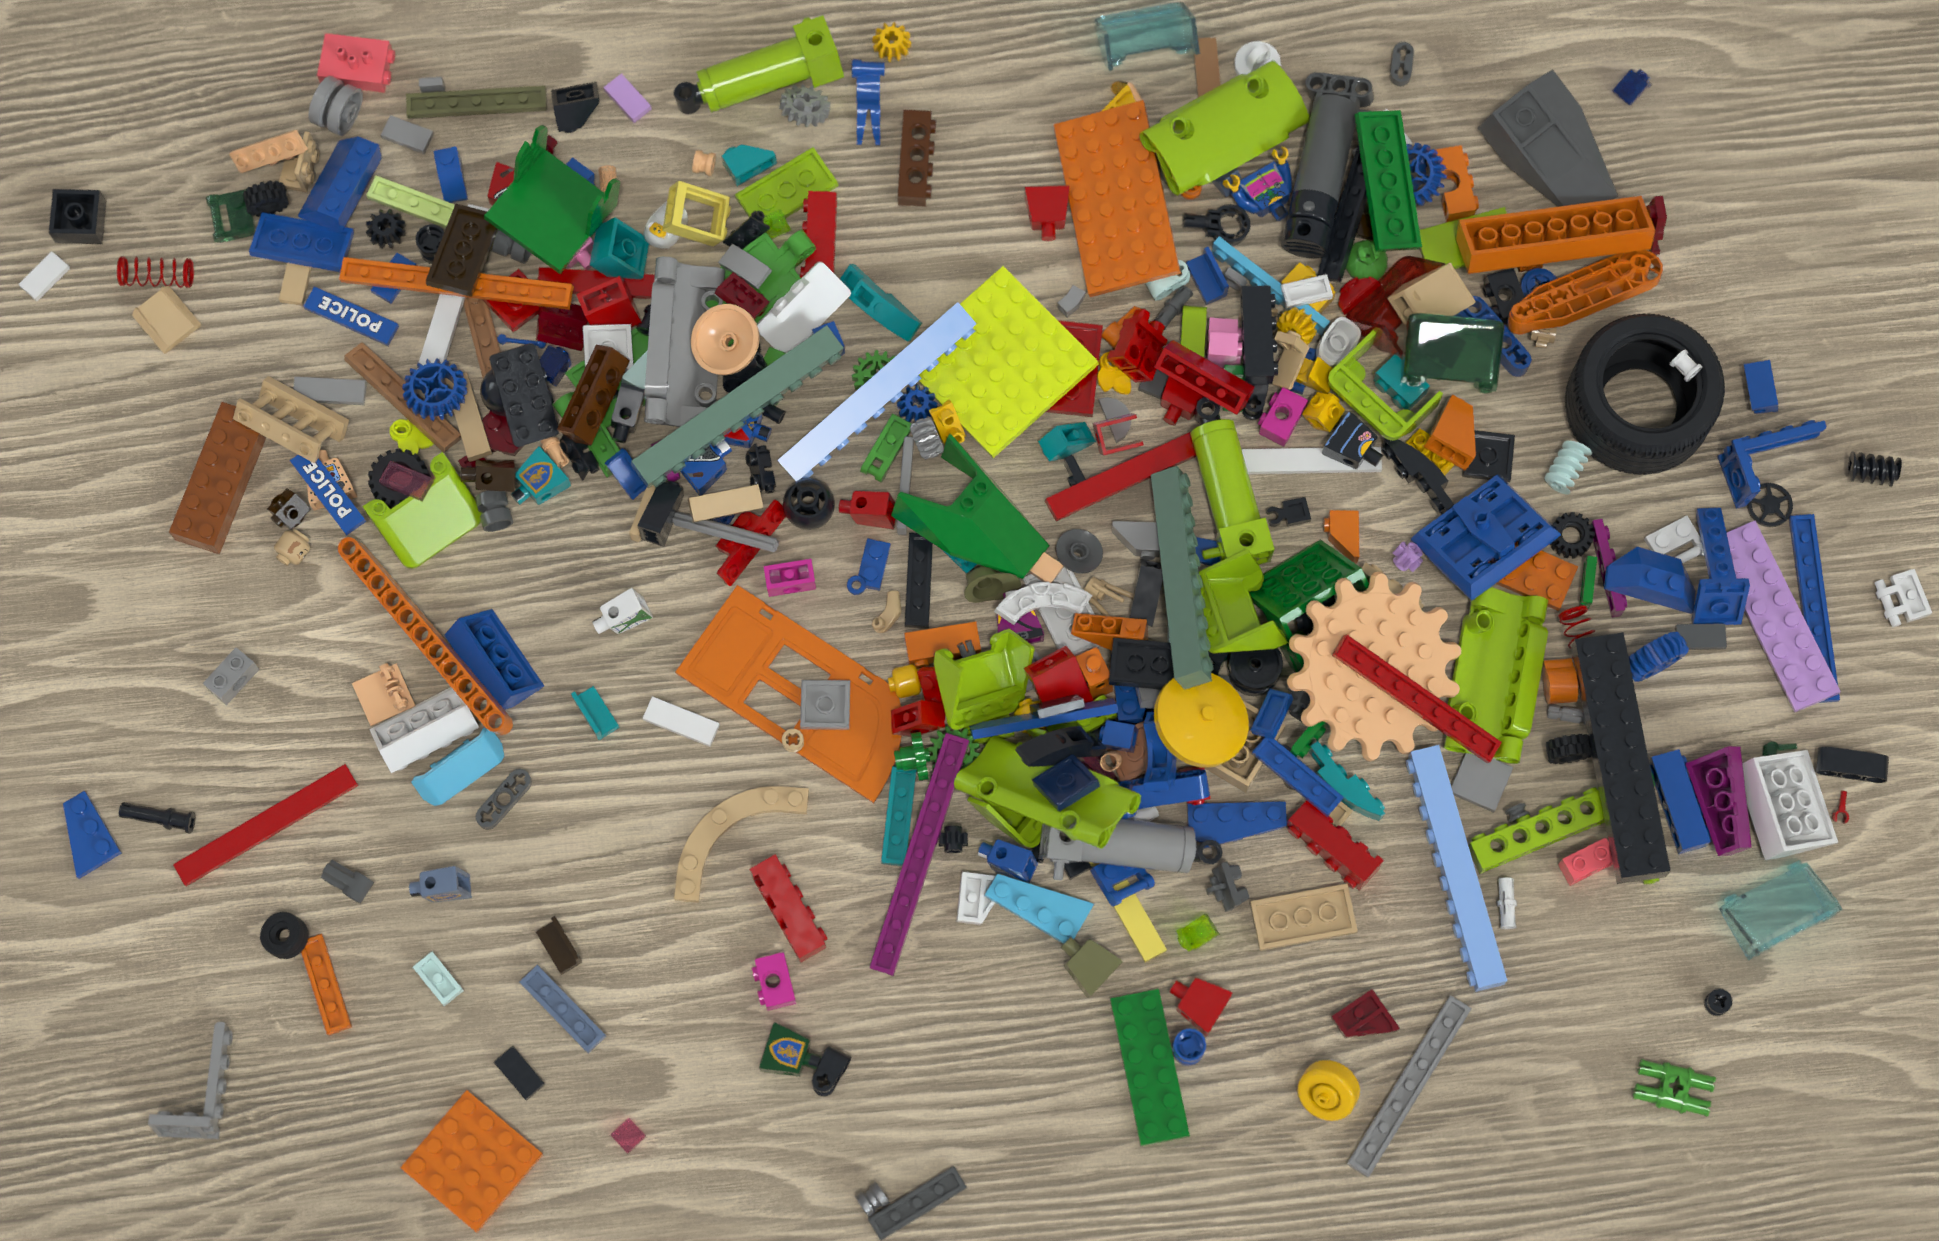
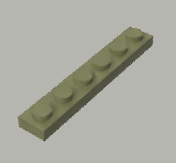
M546 86L406 94V113L408 119L547 111Z

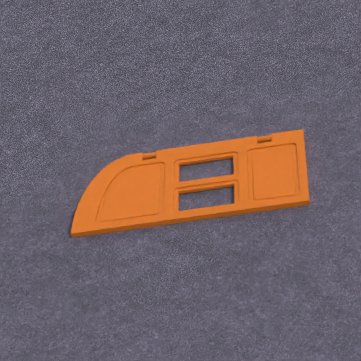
M737 585L675 673L781 743L782 736L786 730L746 705L744 701L759 680H761L801 707V689L768 668L784 645L830 674L828 680L850 681L849 730L801 729L799 720L793 729H797L803 734L804 746L796 753L874 804L890 777L892 767L895 765L894 751L899 750L902 736L893 735L891 726V710L901 707L896 692H890L889 684L885 680L874 675L862 665ZM763 609L773 615V617L769 620L761 615L760 611ZM861 674L873 680L871 685L859 678ZM789 736L787 738L789 743L787 744L789 746L791 744L797 745L799 743L797 738L799 737L795 736L792 738Z

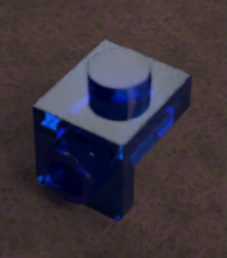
M1630 69L1612 91L1631 106L1645 89L1650 88L1652 85L1648 81L1650 76L1641 69L1638 71Z

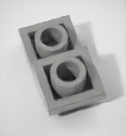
M733 244L718 262L723 268L732 273L734 272L740 278H743L747 284L757 289L772 272L764 263Z

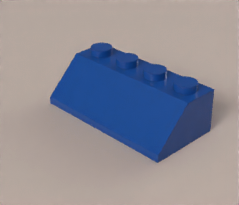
M358 136L339 140L301 208L298 217L342 233L382 160L379 144Z
M493 609L458 618L444 636L454 651L504 710L516 706L544 687Z

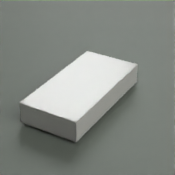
M51 251L18 285L34 300L38 301L70 267Z
M1327 274L1282 284L1280 287L1286 309L1333 298Z

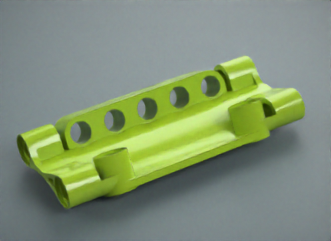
M1491 587L1471 601L1469 614H1466L1463 618L1459 640L1461 654L1456 659L1452 680L1457 682L1460 690L1455 697L1449 698L1448 705L1502 742L1493 759L1505 763L1518 764L1520 763L1523 739L1528 737L1532 728L1548 637L1547 628L1542 626L1545 622L1548 599L1541 596H1518ZM1446 735L1444 746L1446 750L1473 754Z
M997 736L990 738L980 755L970 765L960 770L954 781L956 790L981 799L992 807L999 805L1062 831L1071 840H1080L1099 849L1106 846L1125 813L1134 814L1141 802V795L1139 793L1119 786L1111 778L1089 770L1099 780L1100 787L1059 812L1032 782L1033 778L1053 766L1028 767L1022 762V758L1015 751L1017 746L1023 743L1018 742L1014 744ZM994 789L993 792L988 795V792ZM1076 822V825L1073 828L1069 829L1071 824Z

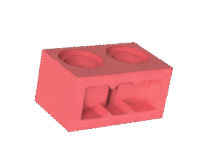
M1605 837L1560 861L1558 866L1569 886L1613 865L1609 842Z

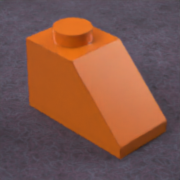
M1330 510L1328 518H1324L1323 531L1328 532V541L1335 548L1357 564L1360 557L1359 511Z

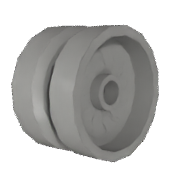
M333 76L326 77L319 84L311 100L308 114L309 121L319 127L327 126L330 132L343 136L350 130L357 119L363 100L362 90L350 84L344 86L342 80Z

